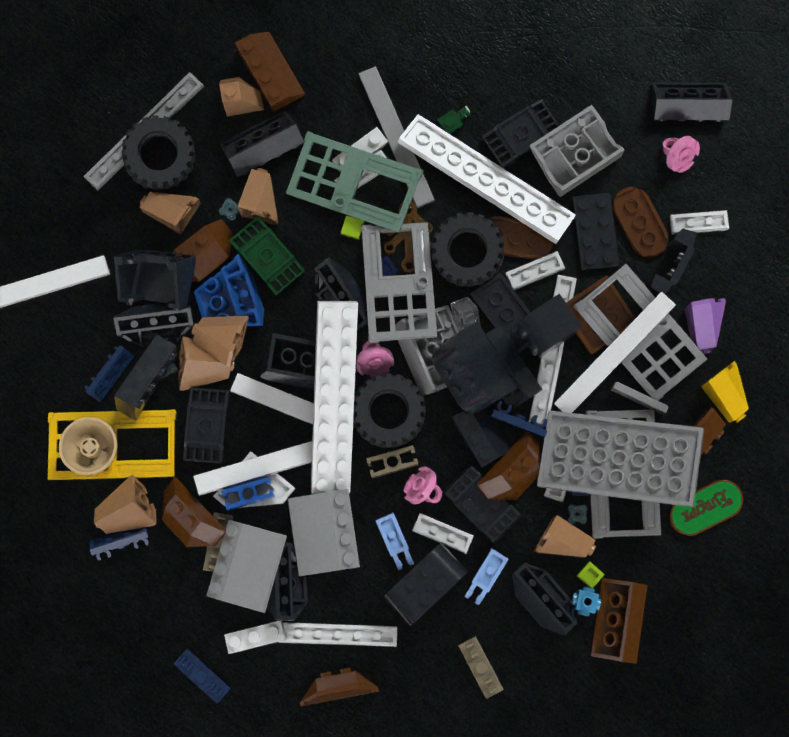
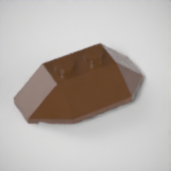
M220 219L201 228L173 251V253L196 256L192 282L202 281L230 258L232 245L229 240L233 237V232Z
M526 431L477 483V487L487 499L517 500L539 476L541 463L540 445L529 431Z
M176 477L173 478L164 490L162 521L186 547L217 545L225 535L226 530Z
M351 668L339 670L340 674L332 675L331 671L320 673V677L315 679L300 701V707L379 692V688L357 671H351Z

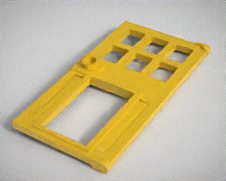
M176 409L142 411L136 421L119 411L49 412L48 480L129 478L132 475L135 478L175 477ZM86 417L98 418L106 422L113 429L116 438L118 429L168 428V459L117 461L116 453L111 465L104 471L94 475H81L73 471H57V458H61L60 454L57 453V441L60 440L62 435L58 434V421H76Z

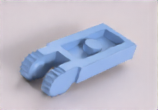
M394 513L376 520L390 556L393 557L398 570L402 569V564L397 554L403 551L409 565L414 564Z
M491 549L472 580V585L465 594V597H471L475 587H480L483 590L477 596L475 602L479 605L485 594L490 591L508 558Z

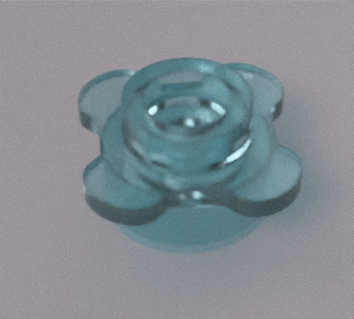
M230 198L226 199L223 206L219 209V213L227 216L231 221L236 219V214L239 212L238 204Z
M570 505L568 507L570 513L569 523L580 522L584 524L587 522V507L585 505Z

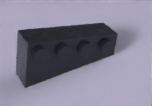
M156 334L114 395L116 410L135 421L138 419L158 383L166 375L170 363H174L178 356L175 344Z

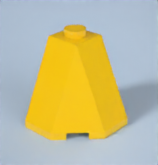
M734 361L701 386L729 423L734 420L736 422L742 420L746 416L745 412L749 409L738 366Z

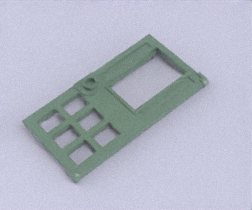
M308 131L286 194L400 233L423 170ZM313 143L328 147L324 159L309 155ZM333 149L348 154L343 166L329 161ZM307 160L322 164L318 176L303 172ZM327 166L341 171L337 183L323 179ZM364 169L410 184L399 215L354 199ZM301 177L315 181L311 194L297 189ZM320 184L335 188L331 200L316 196Z

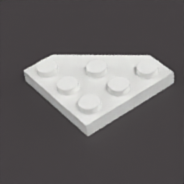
M250 452L243 461L256 458L257 456ZM274 473L220 489L213 497L224 506L225 502L231 505L241 500L239 492L227 494L228 498L225 499L222 495V490L269 477L271 485L266 483L256 487L258 496L269 494V491L273 490L275 497L240 508L283 504L296 488L278 473ZM246 489L243 496L245 499H251L254 492L252 489Z

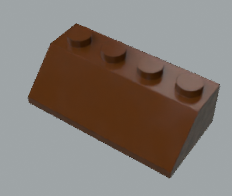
M270 32L250 34L235 42L240 57L272 112L305 96L302 87Z
M713 408L705 411L692 426L704 428L701 455L703 453L706 455L713 447L711 445L712 441L715 438L718 440L725 432L723 428L726 424Z
M602 578L599 596L601 605L599 611L597 610L591 656L637 664L647 585Z

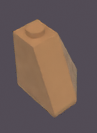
M240 77L220 81L222 102L227 117L264 110L260 90Z
M257 168V170L251 169L238 204L239 212L242 217L255 219L259 216L263 222L278 226L270 173L261 168Z
M150 192L148 196L145 195L142 198L140 208L145 214L181 235L201 203L196 197Z
M202 317L198 324L195 323L192 329V334L194 335L193 343L225 366L230 367L242 348L249 317Z
M182 337L179 351V390L184 391L190 389V387L195 388L229 378L230 371L234 369V361L230 367H227L194 344L193 339Z
M133 475L127 478L95 508L94 523L96 527L109 534L156 525V509L153 504L149 505L148 498L145 495L147 494L145 486Z
M556 515L551 519L534 551L544 554L584 558L587 555H592L596 548L594 545L596 540Z

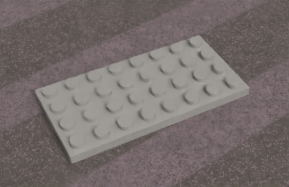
M549 411L546 426L547 434L544 438L537 482L538 487L694 507L704 428Z

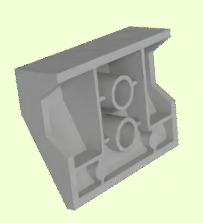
M592 105L530 145V149L559 197L622 157L624 148L616 144L610 136L605 122Z
M448 305L435 309L437 337L398 340L422 396L447 387L434 367L432 356L436 347L459 332ZM427 315L413 318L415 330L428 329ZM404 318L396 323L395 331L409 330V319Z
M348 489L288 499L298 577L360 567Z
M228 520L226 533L223 537L207 596L265 613L287 536Z

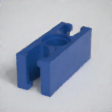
M267 477L222 490L221 492L225 499L228 498L227 494L239 492L241 499L239 502L231 505L225 502L226 510L229 511L274 498L273 490L269 491V494L259 496L256 487L263 484L271 485L270 478ZM246 489L253 490L254 494L251 499L244 498L243 493Z

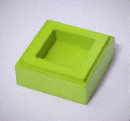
M346 216L341 235L359 240L361 226L364 225V221Z
M589 561L577 577L589 588L593 589L605 574Z

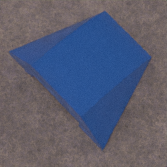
M237 254L234 260L227 266H223L220 272L214 277L209 278L194 291L202 317L248 316L247 326H263L264 307L254 276L240 254Z

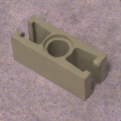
M413 445L366 458L368 467L372 466V462L384 461L385 469L375 473L373 469L370 470L371 478L418 466L416 458L413 459V462L401 463L400 455L410 451L415 453ZM395 457L398 460L397 466H388V458Z

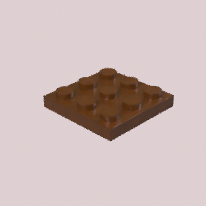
M607 275L566 302L582 326L576 334L590 355L606 344L573 306L608 279ZM610 284L592 300L620 334L636 319L613 284Z

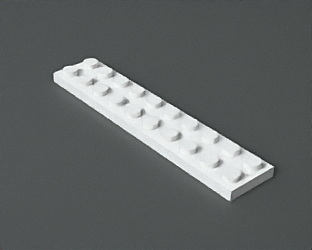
M419 114L398 139L397 143L555 244H557L575 217L574 213Z
M317 301L311 467L312 494L348 489L350 493L358 318L357 301Z

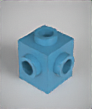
M583 587V590H577V593L573 594L571 604L574 605L573 608L575 610H578V614L589 617L590 613L595 614L596 610L599 611L601 599H599V594L594 593L595 589ZM586 598L591 600L588 606L584 604Z

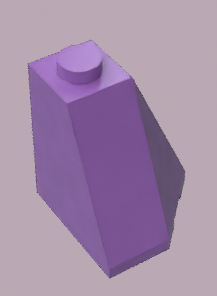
M715 299L691 302L684 309L690 338L704 355L712 353L711 350L717 346L726 303L725 299H718V302H715Z

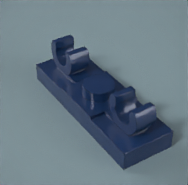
M122 346L114 347L115 353L112 356L108 355L110 360L106 362L96 378H91L92 384L89 387L85 386L86 393L99 402L103 400L135 357Z
M502 401L497 402V410H490L488 415L490 417L540 437H546L547 430L542 428L546 426L547 419H543L539 425L536 422L537 415L532 417L531 423L525 421L526 417L515 413V416H511L507 413L511 411L512 405L508 404L506 410H502Z
M148 527L115 532L90 540L89 550L91 555L96 554V558L101 560V552H106L108 557H111V550L122 549L134 542L136 549L139 548V540H143L145 545H148Z
M186 649L174 663L178 669L217 704L231 689L189 649Z

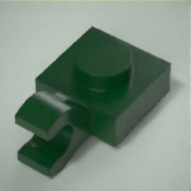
M467 105L457 113L452 109L437 119V122L445 132L451 135L463 127L461 121L469 117L471 111Z

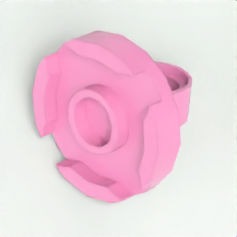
M684 136L680 139H666L663 142V150L667 155V166L674 172L677 171L679 173L688 170L694 164L692 161L694 156L699 155V142L691 136Z
M367 341L363 345V351L356 357L357 371L362 376L364 374L370 375V378H375L379 374L380 376L390 372L389 368L394 366L393 354L389 349L380 347L379 343H369Z
M427 467L419 468L420 472L416 475L412 474L404 487L405 499L412 504H419L423 501L429 503L439 502L442 497V491L436 485L435 472ZM434 489V490H435V497H434L433 499H431V498L429 497V495L431 494L432 490Z

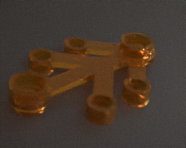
M411 201L409 206L411 212L406 214L404 224H410L412 220L416 223H426L417 214V206ZM402 202V203L400 204V206H399V209H398L399 213H400V211H401L403 202ZM428 223V226L431 228L428 232L431 234L433 226L431 223ZM412 231L400 232L384 245V250L387 254L394 253L395 247L405 238V259L402 261V269L406 273H413L415 267ZM395 232L385 233V234L388 235V236H391V235H393ZM392 245L393 250L388 251L386 247ZM411 263L413 267L411 269H407L406 264Z

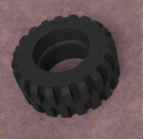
M154 115L151 119L147 117L142 118V122H136L132 125L133 128L131 130L128 129L126 138L122 142L123 148L121 153L129 176L137 184H141L146 189L151 188L153 191H159V189L166 191L170 190V187L179 186L181 181H185L188 178V174L192 172L193 163L195 162V149L188 130L182 127L180 122L172 121L167 116L159 118L158 115ZM154 137L169 139L177 151L175 162L164 170L148 168L141 159V148L146 141Z
M468 212V214L458 213L455 217L447 218V221L444 224L441 223L438 231L434 233L433 243H431L432 259L441 276L448 282L460 287L480 286L487 280L492 279L495 273L499 271L504 259V242L498 227L490 219L487 220L483 215H475L473 212ZM467 232L480 236L486 246L484 259L481 263L471 268L457 265L450 255L452 241L458 235Z
M391 373L381 376L379 374L375 378L365 381V384L359 387L356 396H354L353 421L361 437L371 445H376L383 449H394L404 446L413 440L423 426L426 413L425 400L420 393V389L410 379H405L399 374L397 376L391 375ZM382 394H395L406 404L407 416L404 422L394 429L379 427L371 417V405Z

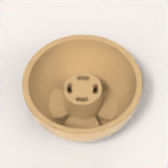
M93 417L81 418L72 422L64 430L59 441V454L63 463L71 471L81 475H94L104 471L115 459L118 448L117 438L113 429L103 420Z

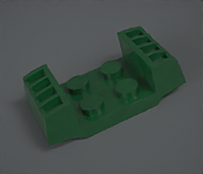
M259 216L229 240L234 249L250 264L274 295L280 293L305 271Z

